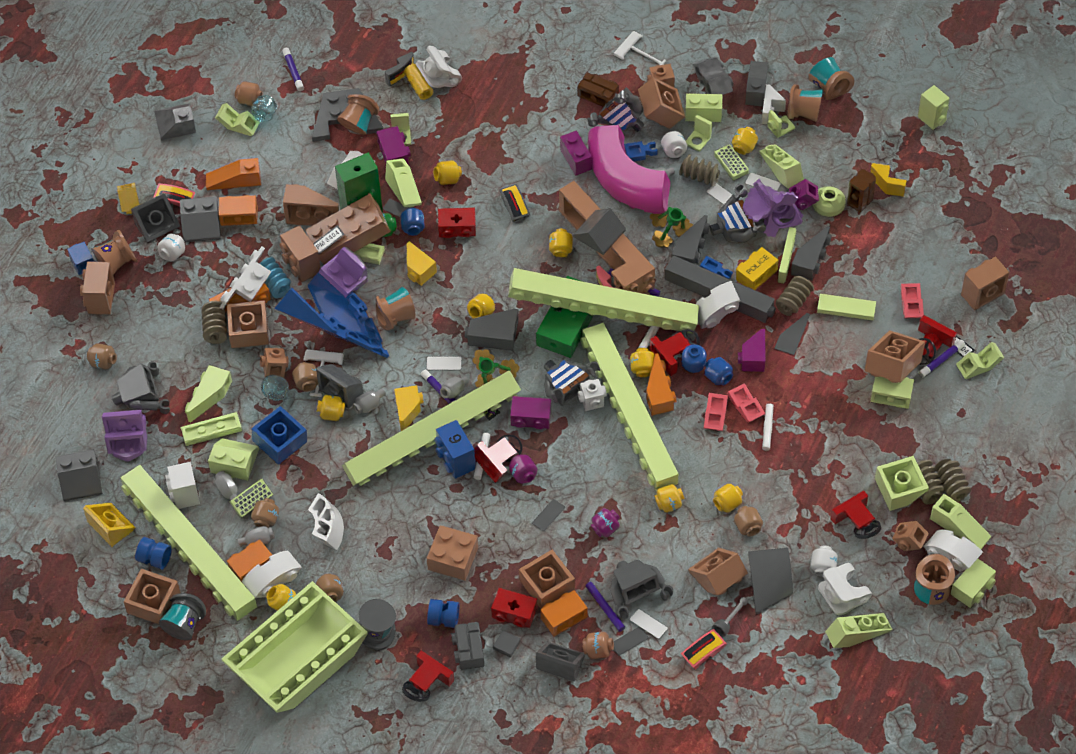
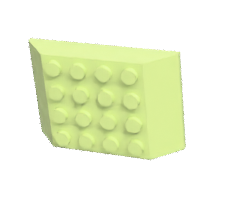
M312 581L226 654L222 661L278 713L294 709L354 657L368 632Z

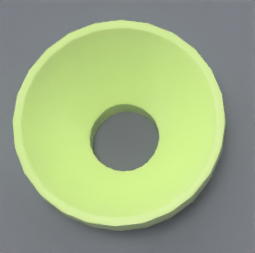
M831 186L818 189L819 201L812 205L817 213L832 217L844 210L846 200L841 190ZM826 193H833L835 197L828 199L824 195Z

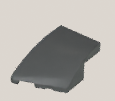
M777 548L748 551L755 613L760 614L762 610L771 605L774 606L781 599H786L793 594L789 549Z

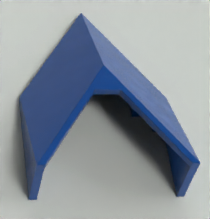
M319 272L307 286L320 314L293 288L287 292L274 308L339 339L383 357H389L387 350L382 348L381 343L383 341L373 319L369 318L366 313L368 310L366 304L354 292L345 297Z

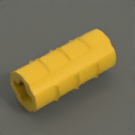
M416 64L407 66L404 74L412 88H414L415 93L421 100L430 98L434 93L433 89L428 85Z

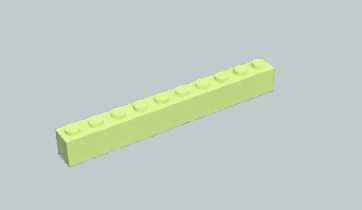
M514 268L510 277L508 297L516 300H526L535 304H546L555 308L561 307L571 311L606 316L610 319L616 318L627 322L641 323L646 326L661 327L666 330L671 329L681 332L682 330L690 329L694 331L697 326L699 305L517 268Z
M604 322L583 329L582 338H580L582 347L587 349L590 363L597 362L601 369L600 371H595L598 379L601 378L603 381L602 386H605L606 393L610 396L609 400L612 408H616L618 412L617 418L620 424L623 423L625 426V435L627 439H631L633 451L640 457L641 468L643 470L646 469L648 473L647 479L649 484L654 486L656 492L657 489L670 484L677 485L679 474Z
M509 370L344 463L342 467L353 486L358 483L362 486L370 481V476L376 474L378 477L387 472L386 467L391 464L395 467L404 462L402 458L409 455L411 458L420 453L419 449L425 446L427 449L436 444L434 438L436 437L437 428L455 420L458 421L461 428L469 425L468 421L472 418L476 421L485 416L484 412L491 409V411H494L502 406L500 404L502 401H512L513 396H517L516 393L521 391Z
M138 465L121 477L123 484L121 489L125 495H130L133 498L134 505L144 511L143 514L149 522L153 521L157 532L160 535H165L168 545H171L172 549L176 548L180 559L183 562H188L191 572L195 576L197 574L200 576L203 586L206 589L210 588L212 590L213 597L218 603L222 602L224 604V609L230 617L233 615L238 621L257 608L255 597L141 465Z

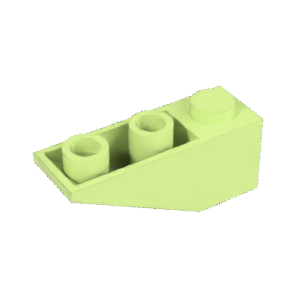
M776 144L768 145L765 149L759 151L779 182L788 189L804 180L801 163Z
M404 159L386 161L385 180L402 205L409 208L422 205L411 169Z
M209 365L206 372L202 373L200 384L198 387H195L191 402L187 403L185 408L188 422L195 420L225 397L232 383L230 371Z
M943 494L932 507L930 519L946 530L953 531L954 535L960 539L964 536L982 549L991 538V535L961 504L947 495Z
M879 613L836 618L825 632L833 648H842L891 632L893 629L885 614Z

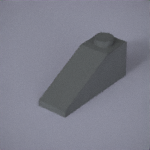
M751 61L745 105L763 106L769 62Z

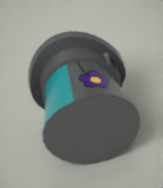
M175 594L170 599L173 603L172 607L159 620V625L163 631L174 638L186 641L191 640L196 622L206 616V607L198 597L192 594Z
M372 599L365 602L359 611V624L368 632L362 643L373 650L386 649L392 644L396 634L394 624L396 620L395 610L385 600Z

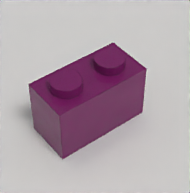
M398 126L377 131V141L385 163L388 160L404 159L409 165L410 149L408 146L405 147V136L403 132L399 131Z
M577 130L560 136V150L575 176L592 170V156Z
M513 396L510 414L511 426L549 429L551 399Z

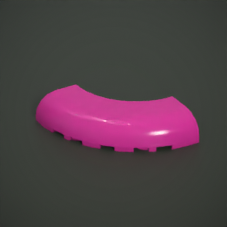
M619 125L597 126L590 129L588 132V151L592 156V169L601 186L614 199L629 205L630 208H637L654 214H662L667 211L671 182L666 171L651 170L632 161L626 155L624 147L625 136Z

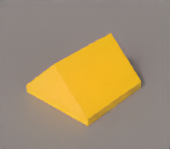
M112 503L85 505L83 508L87 522L111 547L136 528Z

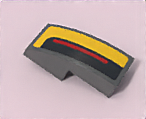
M413 52L397 58V65L385 71V81L389 87L405 77V68L414 64Z
M517 184L499 189L512 222L530 216L529 209Z

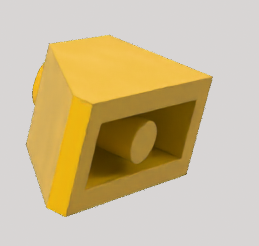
M135 183L117 186L122 212L132 214L131 209L140 205Z
M410 241L407 243V275L412 282H417L422 286L437 273L436 261Z
M417 385L394 389L401 431L413 422L421 412L420 404H424L422 392L418 393Z

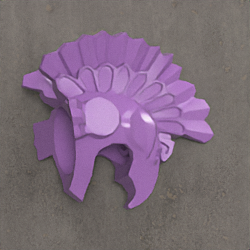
M760 179L753 183L754 188H750V192L743 204V212H745V215H748V219H753V222H758L761 218L765 219L766 230L763 233L768 237H776L779 228H788L800 225L803 222L801 219L803 214L795 205L798 196H795L794 192H778L769 186H765ZM782 218H786V219L792 218V219H791L789 222H787V223H782V222L779 221V220L782 219Z

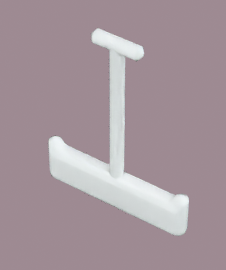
M635 31L614 52V56L622 60L627 52L632 49L660 65H664L667 62L665 59L661 62L634 47V44L643 38L641 34Z
M306 350L304 355V361H321L320 366H324L325 362L342 365L344 358L343 353ZM319 385L315 388V393L310 392V396L322 397V394L318 393Z

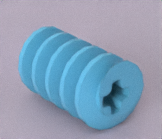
M269 257L259 263L271 271V274L264 283L274 298H282L290 290L291 287L289 285L291 281L283 273L282 268H279L276 260L273 257Z

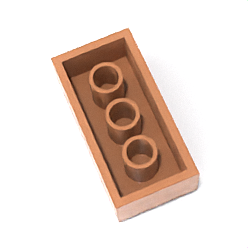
M371 194L306 229L312 243L316 242L337 225L345 234L319 254V260L324 265L333 259L343 247H347L355 252L391 232L378 203Z

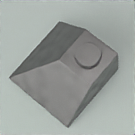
M189 103L154 111L161 140L196 133Z

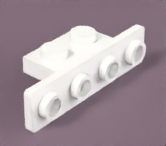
M261 246L259 251L254 250L249 258L252 261L249 265L244 264L239 272L242 274L239 279L237 277L234 278L230 285L232 288L230 292L225 291L220 299L222 301L220 306L222 310L235 293L251 302L267 280L271 271L257 263L265 249Z

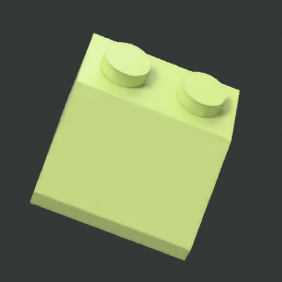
M222 438L214 444L209 456L210 472L217 474L220 471H225V473L230 474L233 478L248 481L259 447Z
M914 456L878 466L876 469L875 480L890 511L908 506L929 490Z

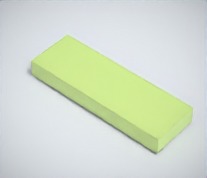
M789 227L779 269V283L786 282L796 238V228Z
M820 294L817 313L874 321L876 301Z
M235 412L183 426L181 431L185 445L189 446L241 432L242 428L238 414Z

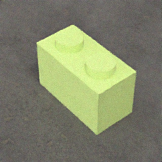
M933 85L921 94L918 118L932 129L942 126L947 120L950 98Z
M686 94L685 121H695L696 115H699L710 122H721L722 94Z
M875 377L871 402L909 409L914 379L906 377L901 383H894L883 377Z
M977 558L971 567L966 569L952 585L951 595L971 608L974 603L978 604L981 601L986 589L990 590L996 582L994 579L996 571Z

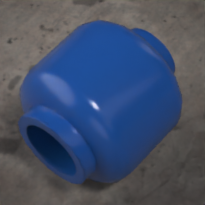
M411 207L401 213V229L403 232L415 236L423 231L425 223L424 213L421 210Z
M695 344L687 346L682 352L681 362L684 369L691 373H697L705 368L707 360L705 349Z
M722 357L711 358L706 362L705 376L715 385H726L732 379L733 368Z

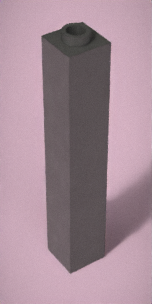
M674 255L665 268V280L704 297H708L711 294L710 290L732 281ZM732 281L740 299L739 307L736 311L763 323H766L769 317H773L776 311L774 298Z

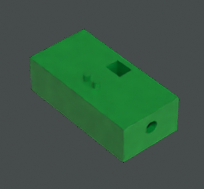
M369 152L336 165L335 173L340 210L371 194L383 213L378 167Z
M570 276L566 277L567 279L581 281ZM550 306L536 332V346L571 358L580 342V338H582V330L589 326L594 315Z

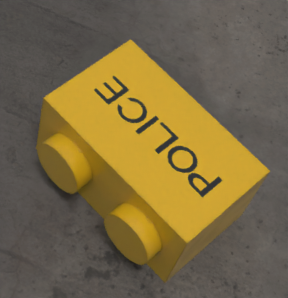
M761 247L757 252L754 251L748 260L744 263L741 262L737 266L736 280L742 285L756 290L778 271L779 260Z

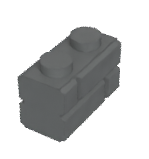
M472 622L455 625V633H451L452 643L457 645L458 651H454L455 663H460L461 670L484 667L479 623Z

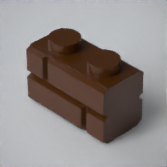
M586 72L577 87L578 97L602 107L613 99L616 93L619 94V85L616 82L605 80L598 74Z
M861 169L849 181L847 205L858 212H862L873 201L876 177L873 173Z

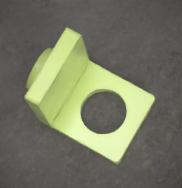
M773 110L769 111L767 125L777 138L795 129L794 124L786 115L779 118ZM782 122L788 124L787 129H781Z
M409 113L391 114V126H398L399 131L407 136L406 142H404L405 146L411 145Z
M696 115L694 131L686 140L687 146L700 152L711 139L712 122ZM700 138L702 143L699 145L693 144L692 139Z

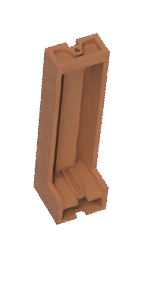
M575 181L559 189V211L576 230L581 227L595 210H601ZM624 234L617 239L604 255L597 252L614 269L611 274L614 277L615 288L650 295L647 292L649 289L653 290L655 288V267Z

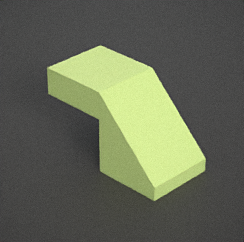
M227 103L222 104L215 117L227 129L249 136L254 135L260 124V121L250 112L245 111L239 114Z
M991 342L978 354L969 352L956 365L964 378L969 379L993 369L1004 359V356L997 345Z

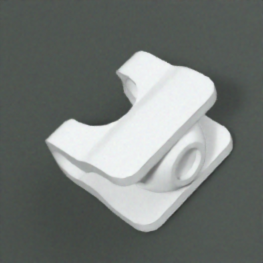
M428 46L426 50L430 56L425 61L418 60L416 62V66L428 85L434 88L457 86L462 80V76L458 70L447 65L450 61L448 54L445 51L437 50L434 46Z
M845 563L825 570L823 573L825 581L820 582L818 585L819 592L834 613L839 616L865 604L872 596V592L868 587H853L847 582L855 571L851 563Z

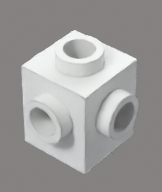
M599 379L580 383L578 398L580 403L583 402L585 411L604 407V397H607L605 386H601Z

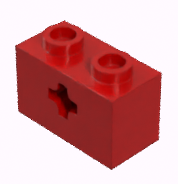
M475 207L438 209L439 237L476 236Z
M499 588L491 607L492 618L499 622L512 623L520 628H530L538 608L537 598Z

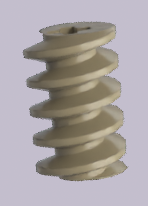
M689 154L681 164L679 175L684 173V177L688 178L691 176L692 180L697 178L698 182L704 180L706 185L711 182V186L714 187L719 179L720 170H718L717 163L714 167H711V161L705 165V159L698 163V157L696 156L692 161L691 154Z
M802 276L794 277L776 300L775 305L778 310L786 316L797 313L806 301V297H809L810 292L814 290L813 284Z
M221 301L207 302L201 309L203 338L211 344H220L227 339L225 310L220 308Z
M944 459L935 465L936 472L946 491V495L959 502L972 489L968 487L969 483L965 480L966 476L962 474L963 470L959 467L960 463L951 459Z
M932 460L920 461L917 464L929 487V490L921 495L924 504L936 503L943 495L942 493L945 489L943 486H940L942 482L938 479L939 475L934 473L936 468L932 466Z

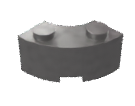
M711 57L693 63L696 75L700 83H704L707 94L724 95L733 91V80L723 70L722 63L718 57Z

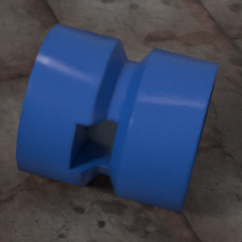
M143 537L137 546L135 560L144 564L150 563L151 566L163 570L170 560L172 547L162 542L155 543V540Z
M431 599L428 608L427 624L440 626L443 623L445 627L455 628L459 618V602L447 601L445 604L442 600Z

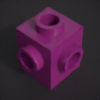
M807 179L789 188V193L794 192L795 196H798L795 205L800 210H804L819 201L818 186Z

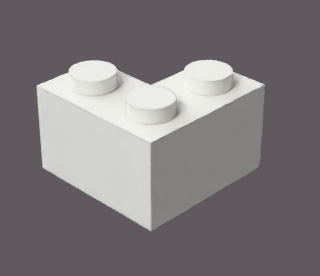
M191 462L167 467L169 472L168 475H165L170 499L173 503L175 502L176 507L181 509L199 505L200 501Z

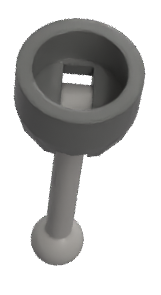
M742 597L740 599V603L726 620L720 619L714 623L712 629H715L721 637L727 635L730 630L729 621L743 605L748 603L747 598Z

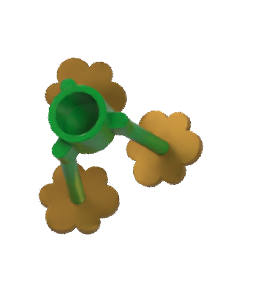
M668 207L667 211L662 214L652 213L649 216L654 227L660 226L663 228L668 223L664 232L656 230L652 236V240L655 241L657 247L668 248L669 244L672 243V238L667 234L671 226H673L672 229L677 237L683 235L693 226L679 208Z
M487 349L483 351L476 350L474 353L475 357L472 361L476 364V368L482 371V374H479L477 377L478 381L475 382V386L478 388L495 379L492 377V373H494L496 368H499L500 374L510 370L514 378H516V373L520 370V366L515 364L513 359L509 361L503 360L501 364L494 363L495 358L492 354H489Z

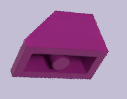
M761 329L742 345V352H738V364H741L742 371L765 372V329Z

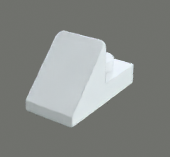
M767 84L762 124H767L770 110L785 112L786 100L771 85Z

